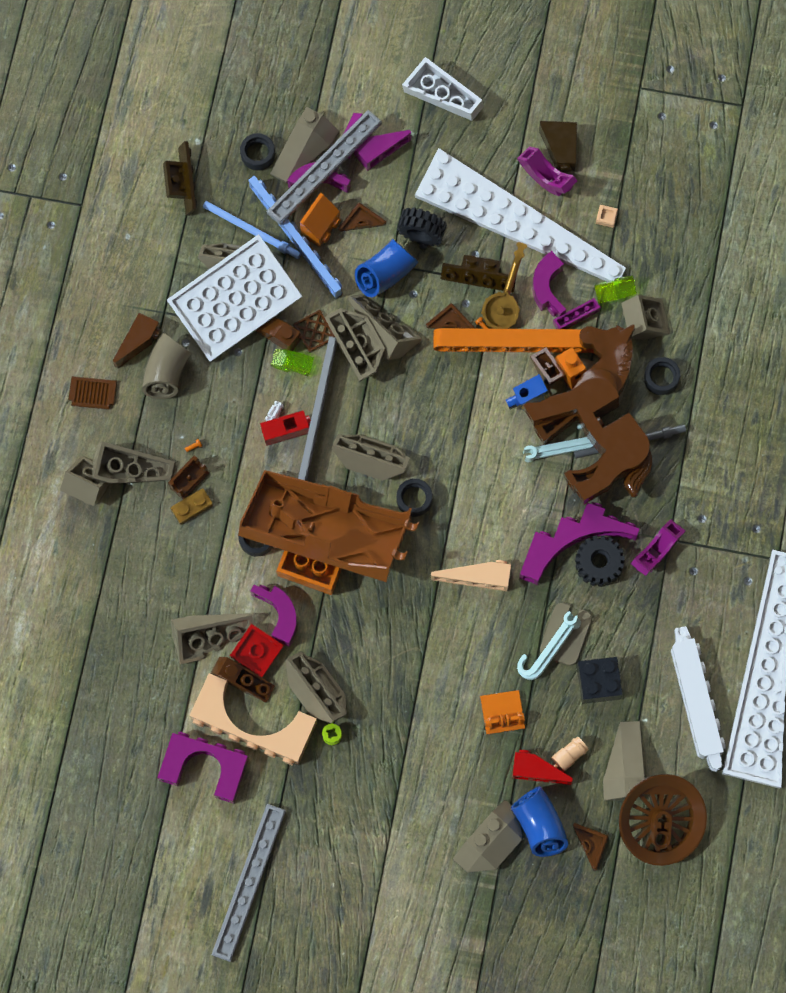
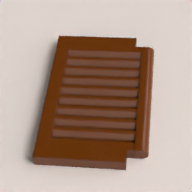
M72 376L68 400L72 401L71 406L109 410L110 405H114L117 381Z

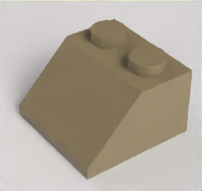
M637 295L621 303L626 326L635 325L632 339L644 340L670 334L662 299Z
M81 456L65 471L60 490L69 496L82 500L88 505L95 506L103 497L110 483L92 479L93 461Z

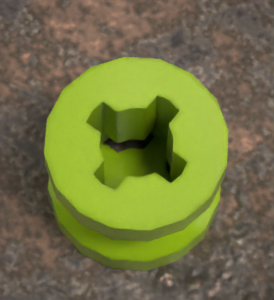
M333 723L326 725L322 731L323 740L331 746L338 744L342 739L340 727Z

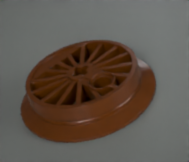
M671 774L654 775L635 785L625 797L619 814V830L627 849L639 860L658 866L671 865L688 857L701 842L707 824L706 806L699 791L689 781ZM642 794H649L652 805ZM639 797L650 811L634 804L636 799ZM685 798L686 804L674 808ZM632 808H635L647 815H630ZM689 809V816H674ZM629 820H644L631 826L629 824ZM672 821H688L687 828ZM672 826L684 831L681 838L674 832ZM643 828L635 837H633L631 832ZM647 834L643 845L640 846L638 842ZM662 834V839L656 842L657 836ZM671 835H672V836L674 837V839L677 841V842H676L675 844H673V845H671V843H670V842H671ZM650 844L654 845V850L648 849Z

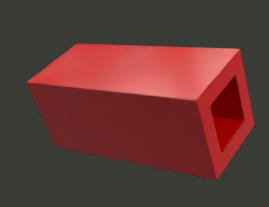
M304 410L260 423L266 446L308 434L311 420L309 415L305 416Z

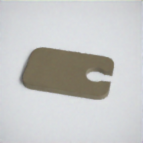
M558 603L554 607L540 646V654L563 624L564 615L569 611L570 605ZM579 609L578 618L581 621V625L578 629L571 632L552 659L553 661L569 666L576 663L591 622L589 612Z

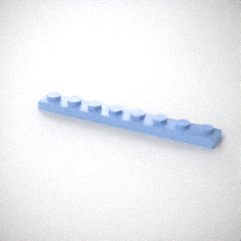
M255 176L249 179L250 188L268 210L277 201L273 194L267 193V188L262 180L258 181ZM287 219L280 226L298 251L301 252V255L336 299L341 296L342 285L340 281L330 275L331 270L326 264L323 265L319 259L321 258L317 251L310 249L307 238L304 235L301 237L296 224Z

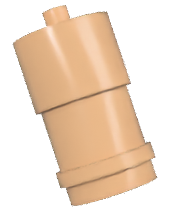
M579 737L573 738L567 746L561 748L551 757L555 763L553 766L565 772L576 760L586 754L589 750Z

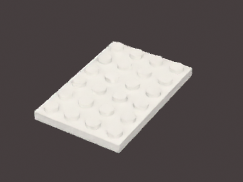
M258 234L168 298L167 301L211 362L303 296Z

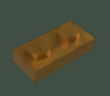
M202 488L173 505L170 509L181 525L212 507L213 503Z

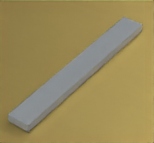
M367 110L267 210V214L281 226L382 124V121Z
M330 336L298 479L305 481L308 480L337 347V339Z
M269 804L266 805L211 954L212 956L228 962L232 960L286 813L284 809Z

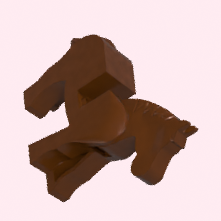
M634 324L625 329L618 325L608 330L592 326L584 327L579 334L580 344L584 348L593 349L595 355L600 360L582 374L571 391L550 396L541 402H528L523 405L524 411L534 425V431L543 445H547L571 424L579 421L588 440L602 455L590 467L581 470H568L564 473V478L574 493H577L584 505L610 490L619 478H625L623 481L625 488L632 498H636L652 468V454L648 437L630 413L604 428V424L600 419L619 407V396L623 392L631 369L633 354L631 337L635 330Z

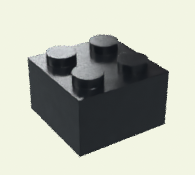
M617 657L578 661L577 673L582 704L621 700L623 694Z

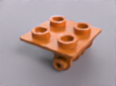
M519 690L480 696L486 735L525 729V719L522 712Z

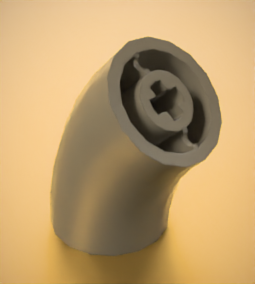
M162 333L149 356L143 377L142 392L146 396L155 399H167L175 396L178 393L182 371L192 353L168 335Z

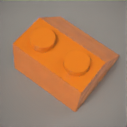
M320 193L300 221L301 236L304 235L307 240L321 247L323 242L326 243L329 240L330 232L333 228L336 229L341 222L340 211L324 194Z

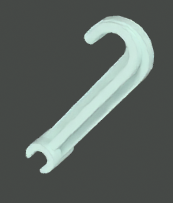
M580 423L577 425L578 429H582ZM587 437L537 447L526 446L523 454L531 453L532 455L526 456L525 462H532L535 459L570 453L593 447Z
M567 612L564 615L563 624L530 670H524L523 666L528 657L525 654L522 655L517 667L519 674L527 680L538 678L571 632L580 627V619L577 616L574 617L571 612Z

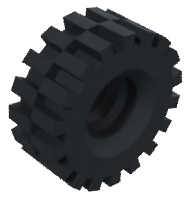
M406 208L402 211L397 231H399L400 235H404V238H409L412 242L416 241L418 244L422 243L425 246H438L441 244L447 225L441 217H437L438 215L431 214L429 211L425 212L423 209Z
M602 535L601 538L593 536L592 539H586L585 543L580 545L575 558V568L578 570L579 577L582 576L585 583L587 581L590 582L591 586L598 584V587H602L603 584L608 586L612 581L615 582L624 566L625 557L623 556V550L610 537L609 540L605 539V536ZM596 554H603L607 558V564L602 568H598L593 564L592 558Z

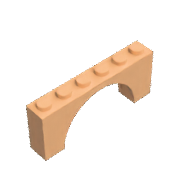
M209 673L189 715L191 720H193L192 723L199 727L206 725L211 728L210 731L218 735L222 733L227 734L230 740L237 743L240 740L246 742V746L253 750L260 748L265 751L264 754L275 758V756L281 757L284 763L291 766L294 763L299 765L316 727L317 718L298 711L294 720L277 733L266 736L245 733L237 728L226 714L225 693L228 686L227 680Z

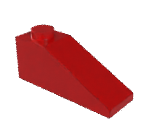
M519 750V752H515L512 779L565 785L572 784V777L539 756L531 754V751Z

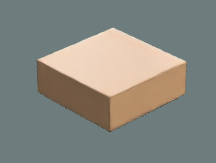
M600 205L595 224L614 228L618 209Z

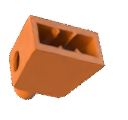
M570 348L556 356L555 360L566 373L563 379L572 390L587 369L575 350Z

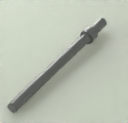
M685 425L671 428L667 426L659 431L647 433L646 436L649 441L662 437L666 439L672 437V435L686 432ZM595 447L574 451V456L576 459L599 452Z

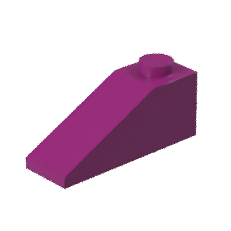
M405 130L368 137L354 151V155L368 171L411 141V131Z

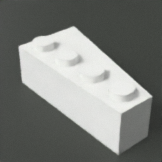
M426 57L402 84L405 93L471 121L484 107L481 98Z

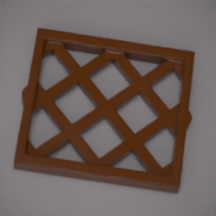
M321 310L293 323L296 330H304L303 335L301 334V340L309 353L328 343V340L323 341L324 335L335 337ZM318 315L317 321L310 320L311 317ZM320 316L323 319L324 323L319 322ZM307 321L305 327L298 326L300 323ZM309 322L315 323L314 329L307 328ZM318 325L324 326L323 332L316 330ZM326 328H328L331 334L325 333ZM306 331L313 332L311 338L305 336ZM315 333L322 334L320 340L314 339ZM305 339L310 340L309 346L306 343ZM313 341L319 343V345L311 347Z

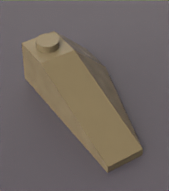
M306 107L290 134L270 175L287 183L288 178L293 172L311 161L313 162L320 153L330 148L339 134V130L322 114Z
M354 295L348 298L355 312L367 316L385 347L383 354L385 359L393 360L403 357L422 340L408 325L404 324L402 326L394 321L395 317L393 315L381 312L380 306L364 295Z
M100 442L96 447L93 460L92 479L110 484L171 480L175 461Z
M252 614L198 615L172 619V637L179 663L184 664L198 661L204 658L205 654L213 650L215 652L220 650V647L224 644L241 639L249 626L253 624Z
M640 721L619 723L603 779L604 801H624L630 790L644 780Z

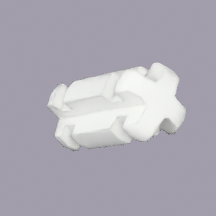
M274 402V405H272L268 412V417H265L266 421L279 417L281 409L284 408L281 402Z

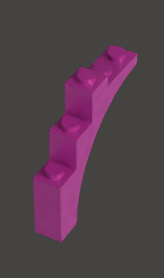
M595 502L587 503L580 523H577V520L571 517H561L554 538L549 533L540 531V533L535 532L519 579L538 585L543 572L552 560L570 546L588 538H593V536L601 537V535L623 537L636 541L639 528H636V525L630 522H619L613 516L605 517V508H602V505Z

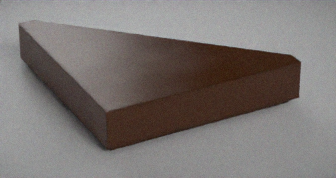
M358 203L339 226L338 230L343 232L385 226L386 221L361 203Z
M452 303L426 323L428 329H475Z
M574 823L575 833L592 869L596 871L608 835Z

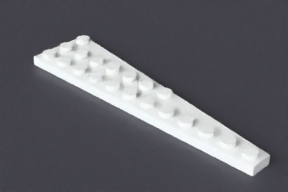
M438 148L415 194V198L513 241L527 244V247L545 255L553 251L563 263L618 286L626 269L624 266Z
M772 550L722 774L780 789L786 693V553Z

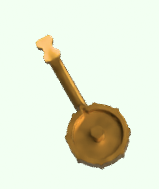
M521 242L516 244L518 249L514 252L515 257L503 293L498 292L485 299L481 314L488 327L507 329L515 325L521 309L514 296L510 294L521 260L525 256L523 251L527 248V244Z

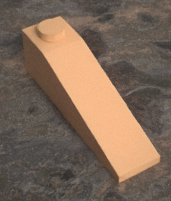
M496 560V562L431 572V580L507 591L511 564H507L503 560Z

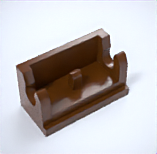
M194 455L168 484L170 489L181 499H185L210 472L206 465H202Z

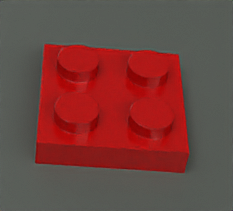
M251 624L230 654V657L262 678L284 645Z

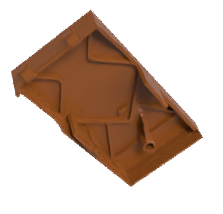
M264 470L240 521L238 536L387 582L395 559L404 560L408 552H399L407 530L415 531L419 522L413 524L409 521L412 508H409L407 512H398L364 503L358 494L343 491L331 485L330 487L323 484L320 485Z

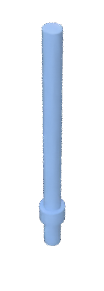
M205 201L203 204V208L254 236L259 234L265 242L275 246L283 254L287 253L296 259L300 258L301 252L290 247V244L275 239L208 201Z

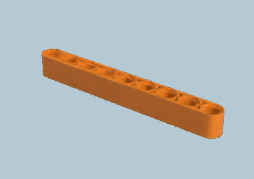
M439 328L433 331V349L439 352H539L547 347L550 353H563L570 348H573L576 353H594L593 349L584 348L580 344L579 334L582 329Z

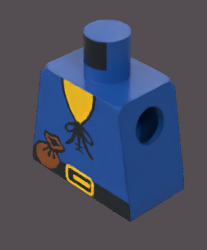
M539 374L514 387L515 395L505 400L510 410L521 405L524 411V404L528 402H541L549 398L550 395Z

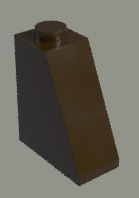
M540 121L539 133L555 168L562 172L575 171L577 122Z

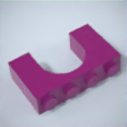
M178 732V734L172 733L157 777L158 780L178 787L186 763L196 755L207 754L217 759L221 765V775L214 793L215 798L234 804L249 760L248 756L245 755L246 752L239 749H234V751L227 750V746L216 743L214 746L208 744V740L199 737L196 740L189 738L190 735L183 732Z

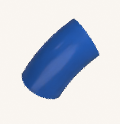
M392 238L377 254L357 266L355 269V280L361 292L367 297L373 298L399 282L419 262Z
M538 786L530 790L512 805L511 810L526 834L532 854L539 857L556 855L567 848L568 840L561 820L542 787Z

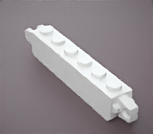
M686 626L676 628L674 630L675 644L671 649V655L696 753L699 758L707 759L711 772H717L722 766L720 755L724 752L725 742L723 737L720 738L718 730H721L718 718L715 719L713 712L716 711L713 699L710 700L708 693L711 692L710 684L704 678L706 669L704 662H700V645L695 643L694 638L691 639Z

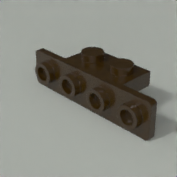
M184 141L178 148L180 162L165 161L163 169L167 198L184 199L185 213L187 216H190L197 208V200L194 194L195 182H193L192 177L193 165H191L190 160L191 148H189V142Z
M464 255L461 266L443 263L440 279L504 291L509 275L499 273L501 261ZM515 278L514 285H513V288H512V291H511L512 293L514 292L516 278Z

